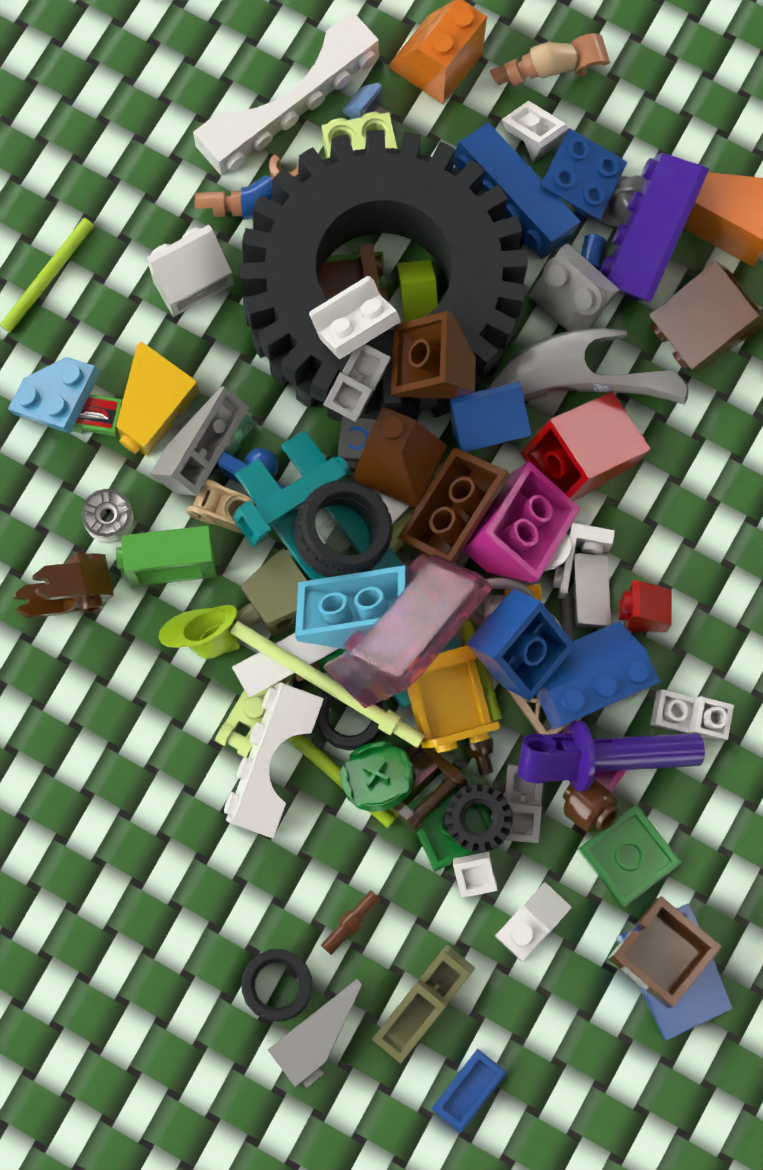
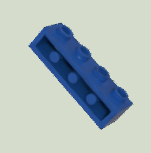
M489 122L458 143L454 158L455 168L462 171L473 160L485 170L483 189L486 192L497 185L500 186L508 198L505 218L518 217L522 228L521 238L525 245L534 251L541 260L570 240L581 221L557 196L540 187L543 180Z

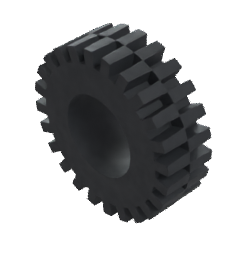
M384 130L367 131L365 149L354 151L348 134L331 139L329 158L322 160L313 147L299 155L298 174L292 176L283 168L272 179L271 200L260 195L253 208V229L245 228L242 240L243 263H240L246 324L251 327L253 345L260 358L266 356L269 359L272 377L281 387L288 381L295 385L296 400L308 408H311L316 400L325 402L339 373H342L352 354L351 352L339 360L320 340L310 318V311L327 301L318 282L319 272L324 262L327 261L335 250L344 243L366 234L389 233L406 237L426 249L436 260L444 275L447 292L439 305L429 315L450 311L455 316L476 357L475 392L479 391L483 376L486 373L493 376L499 368L507 346L510 347L526 293L527 285H524V279L528 267L527 250H519L522 228L517 216L505 218L508 198L500 186L497 185L486 192L483 189L485 170L473 160L462 171L454 167L455 148L448 144L440 142L431 157L420 153L421 135L404 132L401 149L385 148ZM393 329L386 330L366 344L392 357ZM391 359L362 414L363 418L377 419L384 406L416 421L419 412L431 409L434 417L437 418L450 412V398L435 399L392 396ZM327 407L328 418L341 422L343 415Z

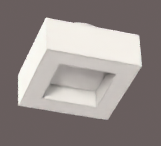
M489 852L453 859V867L461 898L497 891V882Z

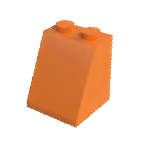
M453 0L426 17L390 62L389 68L441 104H444L483 55L487 16L464 0Z
M708 172L683 229L754 267L763 252V178Z

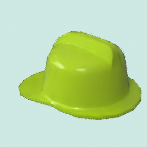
M228 604L215 608L183 612L164 624L159 632V640L167 647H189L199 657L204 659H212L221 654L238 650L241 645L240 639L230 633L235 625L234 621L237 618L238 611L235 606Z

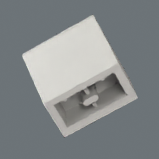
M210 225L189 230L183 235L181 240L171 245L163 244L153 250L151 255L147 257L153 283L173 317L234 285L232 271Z

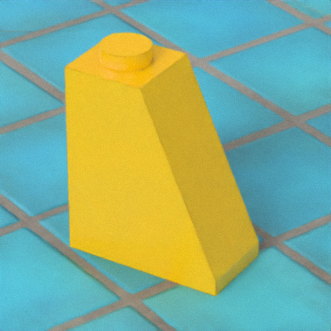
M142 341L136 347L116 427L121 437L119 441L125 448L134 454L140 451L148 457L200 392L196 380Z

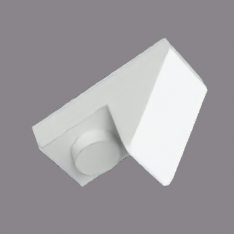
M527 101L502 119L506 131L524 141L533 162H536L556 148L568 130L566 123L530 101Z
M544 882L494 937L523 962L572 907Z

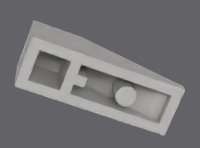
M220 387L169 442L150 475L175 494L197 496L248 411L249 406L226 387Z
M358 979L268 1049V1052L295 1087L302 1082L307 1088L324 1074L320 1067L327 1062L362 987Z

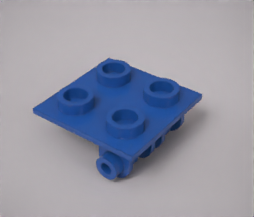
M568 128L540 187L573 205L575 210L573 214L578 219L586 220L587 216H592L600 221L628 162Z

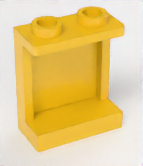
M468 645L400 663L417 729L425 735L421 742L422 748L435 747L436 752L441 753L458 748L457 741L468 738L470 744L490 739V731L500 729L499 721H491L475 659L478 657Z

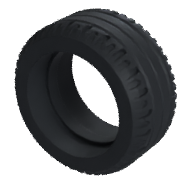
M337 480L325 483L310 493L296 515L293 535L300 557L303 558V561L309 567H312L313 571L322 574L324 577L370 571L381 560L390 546L393 524L391 514L388 512L389 509L385 502H382L383 499L377 493H374V490L368 486H363L364 484L352 482L351 480ZM332 505L345 506L357 512L368 527L370 534L369 548L364 553L358 555H342L329 549L321 541L316 530L315 517L317 512L324 507Z

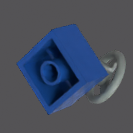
M490 578L474 584L464 596L463 608L467 617L475 624L481 626L467 642L468 647L502 687L530 701L576 645L544 604L535 599L532 592L520 582L507 578ZM491 589H506L510 590L511 592L506 596H493L484 591ZM474 600L485 605L484 616L476 611Z

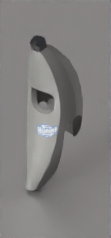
M607 328L564 332L528 345L504 364L488 387L490 389L520 381L524 401L547 396L549 392L555 390H574L577 392L613 391L617 393L643 394L685 405L689 394L688 385L673 370L619 375H597L587 367L584 359L585 350L591 345L623 339L627 335L626 330Z

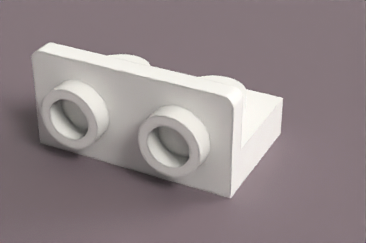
M370 276L363 278L309 313L320 340L339 360L401 322L397 311L379 294L376 284Z

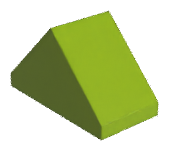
M431 260L396 263L403 323L426 317L438 306L436 277Z

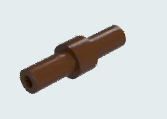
M370 890L351 912L347 910L338 920L340 924L320 946L332 955L350 934L355 935L364 925L362 921L381 899Z

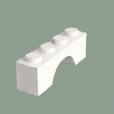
M275 683L274 689L270 687L267 690L262 703V708L266 709L262 722H257L254 725L249 742L253 744L248 758L244 757L238 768L237 778L241 780L236 793H230L225 804L224 813L228 814L227 822L274 838L286 803L276 794L272 787L269 776L271 758L278 746L288 738L299 734L312 733L324 698L283 683Z

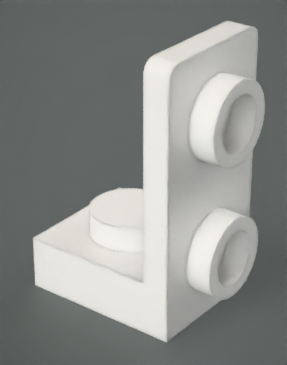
M572 523L569 533H566L572 543L571 555L563 563V567L556 568L554 574L553 588L559 589L557 599L565 598L567 595L575 547H581L582 552L591 555H602L603 552L609 553L613 544L615 530Z

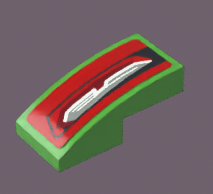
M90 394L71 432L83 434L84 431L116 437V425L123 400Z

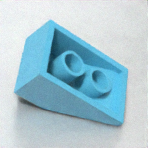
M406 566L298 582L296 640L377 655L415 649V593Z

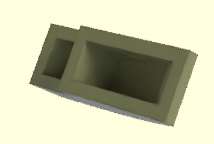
M446 944L372 1040L398 1062L402 1063L476 967Z

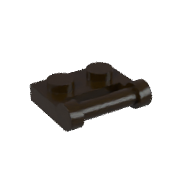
M422 744L418 748L412 746L406 752L414 769V784L409 795L399 805L389 809L413 833H416L424 826L422 821L455 790L459 791V789L468 784L465 776L432 748H422ZM439 774L446 778L415 809L411 810L407 807Z

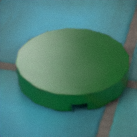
M384 741L369 742L356 748L349 755L350 758L346 764H343L340 770L341 786L348 801L357 808L370 812L386 811L399 805L409 795L414 784V769L407 753L401 748L398 749L392 746L391 743Z

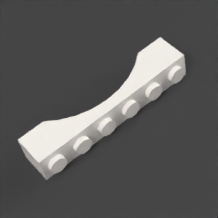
M353 11L326 31L323 47L315 64L305 78L291 91L275 101L257 108L219 112L193 132L196 148L221 176L228 170L234 171L245 162L249 154L255 150L260 151L271 142L275 134L282 129L288 130L294 126L299 116L308 109L314 110L319 107L325 100L326 95L334 89L340 90L345 87L351 80L352 75L360 69L366 70L371 67L379 55L378 38Z

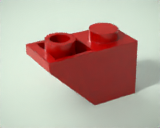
M633 580L628 590L623 591L622 599L618 600V621H624V626L628 631L667 632L672 626V590L647 582Z

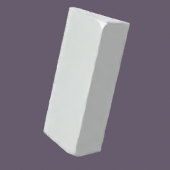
M574 553L572 578L575 628L607 627L611 625L608 556Z

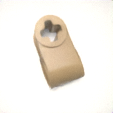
M207 479L196 496L193 505L188 506L186 513L199 521L215 524L243 534L232 519V513L247 501L251 500L253 505L254 502L245 494L225 488Z

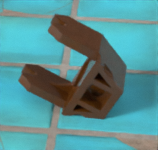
M77 552L65 564L46 565L32 576L33 580L45 581L46 583L24 585L13 595V599L25 600L27 604L18 606L15 609L16 613L27 618L63 615L76 611L84 613L98 611L103 608L104 603L114 596L106 555Z

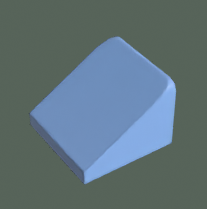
M374 83L361 87L343 108V113L351 119L361 118L366 113L374 112L382 103V85Z

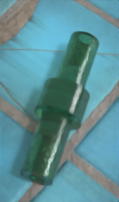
M246 414L223 453L226 452L234 456L240 449V442L257 424L251 416ZM218 461L215 464L213 470L211 471L210 476H212V474L218 469Z

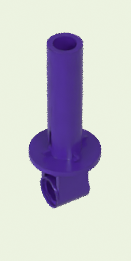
M573 721L564 734L543 735L535 733L525 736L517 773L523 780L536 784L548 781L569 780L571 786L576 791L582 792L590 788L595 772L701 766L705 757V747L703 739L698 733L593 739L588 726L583 721Z

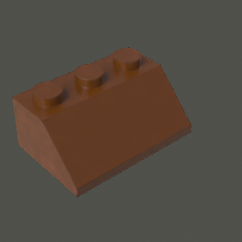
M454 447L401 531L398 539L418 556L442 568L453 567L510 473Z

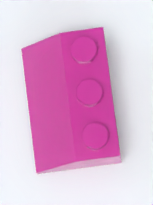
M528 461L509 475L463 551L487 573L535 583L543 574L579 512L580 507Z

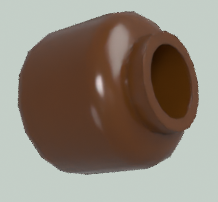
M593 779L587 791L578 792L570 784L563 794V799L565 800L563 807L564 815L588 833L598 830L601 832L605 831L618 815L619 808L616 807V795L595 779Z

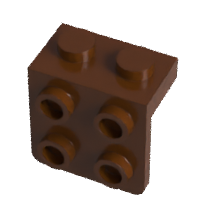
M373 244L359 245V257L356 259L324 262L319 272L318 282L327 301L363 278L370 276L374 280L379 294L388 302L386 288H380L378 279L379 276H383L381 255L375 256Z

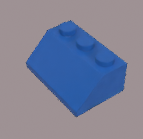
M618 621L573 641L576 645L539 689L536 695L552 730L653 686L659 683L660 680L645 648Z

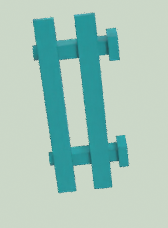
M304 430L281 445L303 477L281 489L261 460L257 459L235 474L257 506H254L251 500L238 507L232 519L253 548L265 541L272 526L308 578L315 580L328 577L313 571L312 567H309L303 561V558L300 557L293 535L297 510L302 506L310 493L319 486L331 481H342L346 476L350 475V468L340 456L333 457L327 461ZM332 505L325 507L357 553H364L369 548L370 534L363 518L357 512L345 506ZM389 547L385 555L370 571L403 565ZM408 573L415 593V647L423 643L431 655L462 647L447 627L456 618L452 607L445 601L432 606ZM411 650L380 655L362 652L363 654L361 655L359 651H352L338 664V667L358 695L369 689L378 680V677L375 675L378 674L402 709L411 704L400 663L405 662L402 656Z

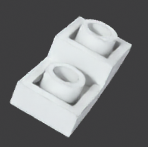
M661 689L656 691L650 726L683 734L698 733L704 738L726 741L729 737L734 705L702 696L693 698Z

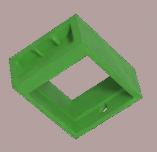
M209 525L121 535L122 547H116L117 567L121 569L122 577L128 578L132 587L217 577L214 543Z

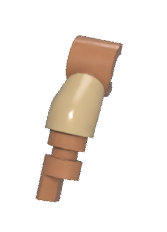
M592 33L580 36L570 44L546 42L530 48V53L522 56V61L519 62L518 59H514L491 69L490 73L498 85L510 81L516 87L525 83L526 77L534 79L540 76V78L544 79L573 70L575 75L584 77L587 74L586 68L593 65L604 66L610 64V60L602 35Z

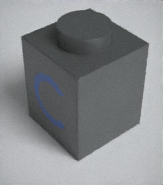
M342 416L338 456L346 461L350 468V473H355L367 438L376 419L359 418L355 422Z

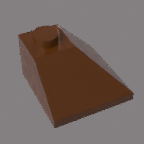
M444 311L393 326L392 396L449 399L475 393L476 357L452 312Z
M383 406L367 438L352 481L362 483L365 487L368 486L380 494L416 509L434 477L447 449V445L416 420Z

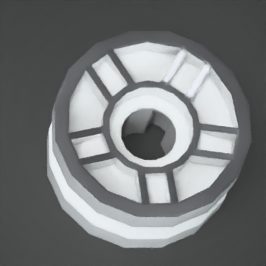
M106 488L97 490L89 495L82 505L81 516L83 524L91 537L100 543L112 544L120 542L121 535H128L133 528L134 515L130 503L122 493L116 490ZM107 510H111L112 514H114V518L109 522L101 519L107 514Z

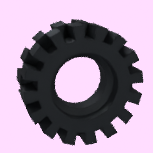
M470 784L471 786L459 789V792L456 795L453 794L450 798L451 801L445 810V825L448 828L449 835L461 847L474 852H488L503 844L506 837L509 836L511 826L513 825L512 809L507 799L497 789L485 784ZM484 804L492 810L494 819L487 831L476 833L466 826L465 814L472 805Z

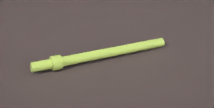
M237 621L230 632L232 635L379 724L378 729L390 736L394 733L417 748L421 744L425 735L402 722L400 715L390 709L387 712L241 622Z

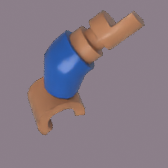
M275 154L271 157L269 163L270 177L265 175L250 186L241 187V191H231V195H226L225 191L195 193V209L212 208L214 217H227V213H232L233 217L242 216L243 220L253 219V208L260 195L269 200L272 198V179L282 170L280 158ZM298 167L289 173L292 176H296L298 174Z

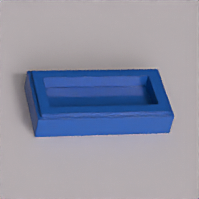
M477 1048L431 1109L461 1133L507 1072Z

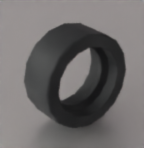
M347 679L337 681L357 693ZM370 687L360 694V696L384 710L383 701L376 689ZM325 691L320 695L324 700L316 719L317 727L327 742L335 748L348 751L355 750L369 742H374L381 732L378 729L379 724L371 720L368 727L358 735L347 736L340 734L332 727L328 716L330 705L336 698Z
M270 949L258 954L247 964L242 976L241 991L246 1005L257 1016L269 1021H286L296 1017L307 1006L312 995L313 979L308 966L298 955L285 949ZM272 963H283L290 966L296 972L299 979V991L296 998L289 1005L282 1008H272L265 1005L258 998L255 990V980L259 972L265 966Z

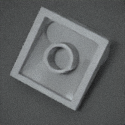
M566 244L561 247L555 257L545 264L543 274L528 296L569 332L590 329L620 289L572 246Z

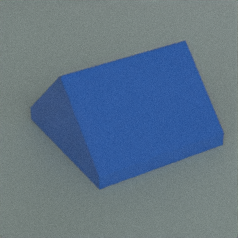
M520 381L450 398L452 438L457 447L464 452L531 436Z

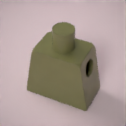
M285 548L279 550L242 584L241 588L250 603L238 610L236 621L249 628L263 621L272 636L279 635L296 627L298 582L307 581Z

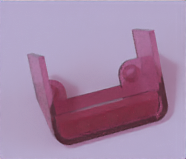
M424 553L421 554L407 568L410 583L373 627L363 633L359 629L356 630L343 644L346 651L337 658L327 662L323 668L364 708L406 690L425 672L491 591L492 585L482 575L434 553L426 556Z

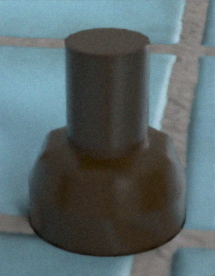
M492 737L484 741L464 744L467 754L471 758L476 759L479 775L494 772L489 755L493 753L494 749Z

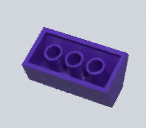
M665 153L656 154L654 159L649 158L641 174V177L645 179L640 192L635 191L627 206V210L631 211L626 224L621 223L614 235L613 243L617 244L611 257L606 256L599 270L620 289L618 293L636 301H652L709 168Z

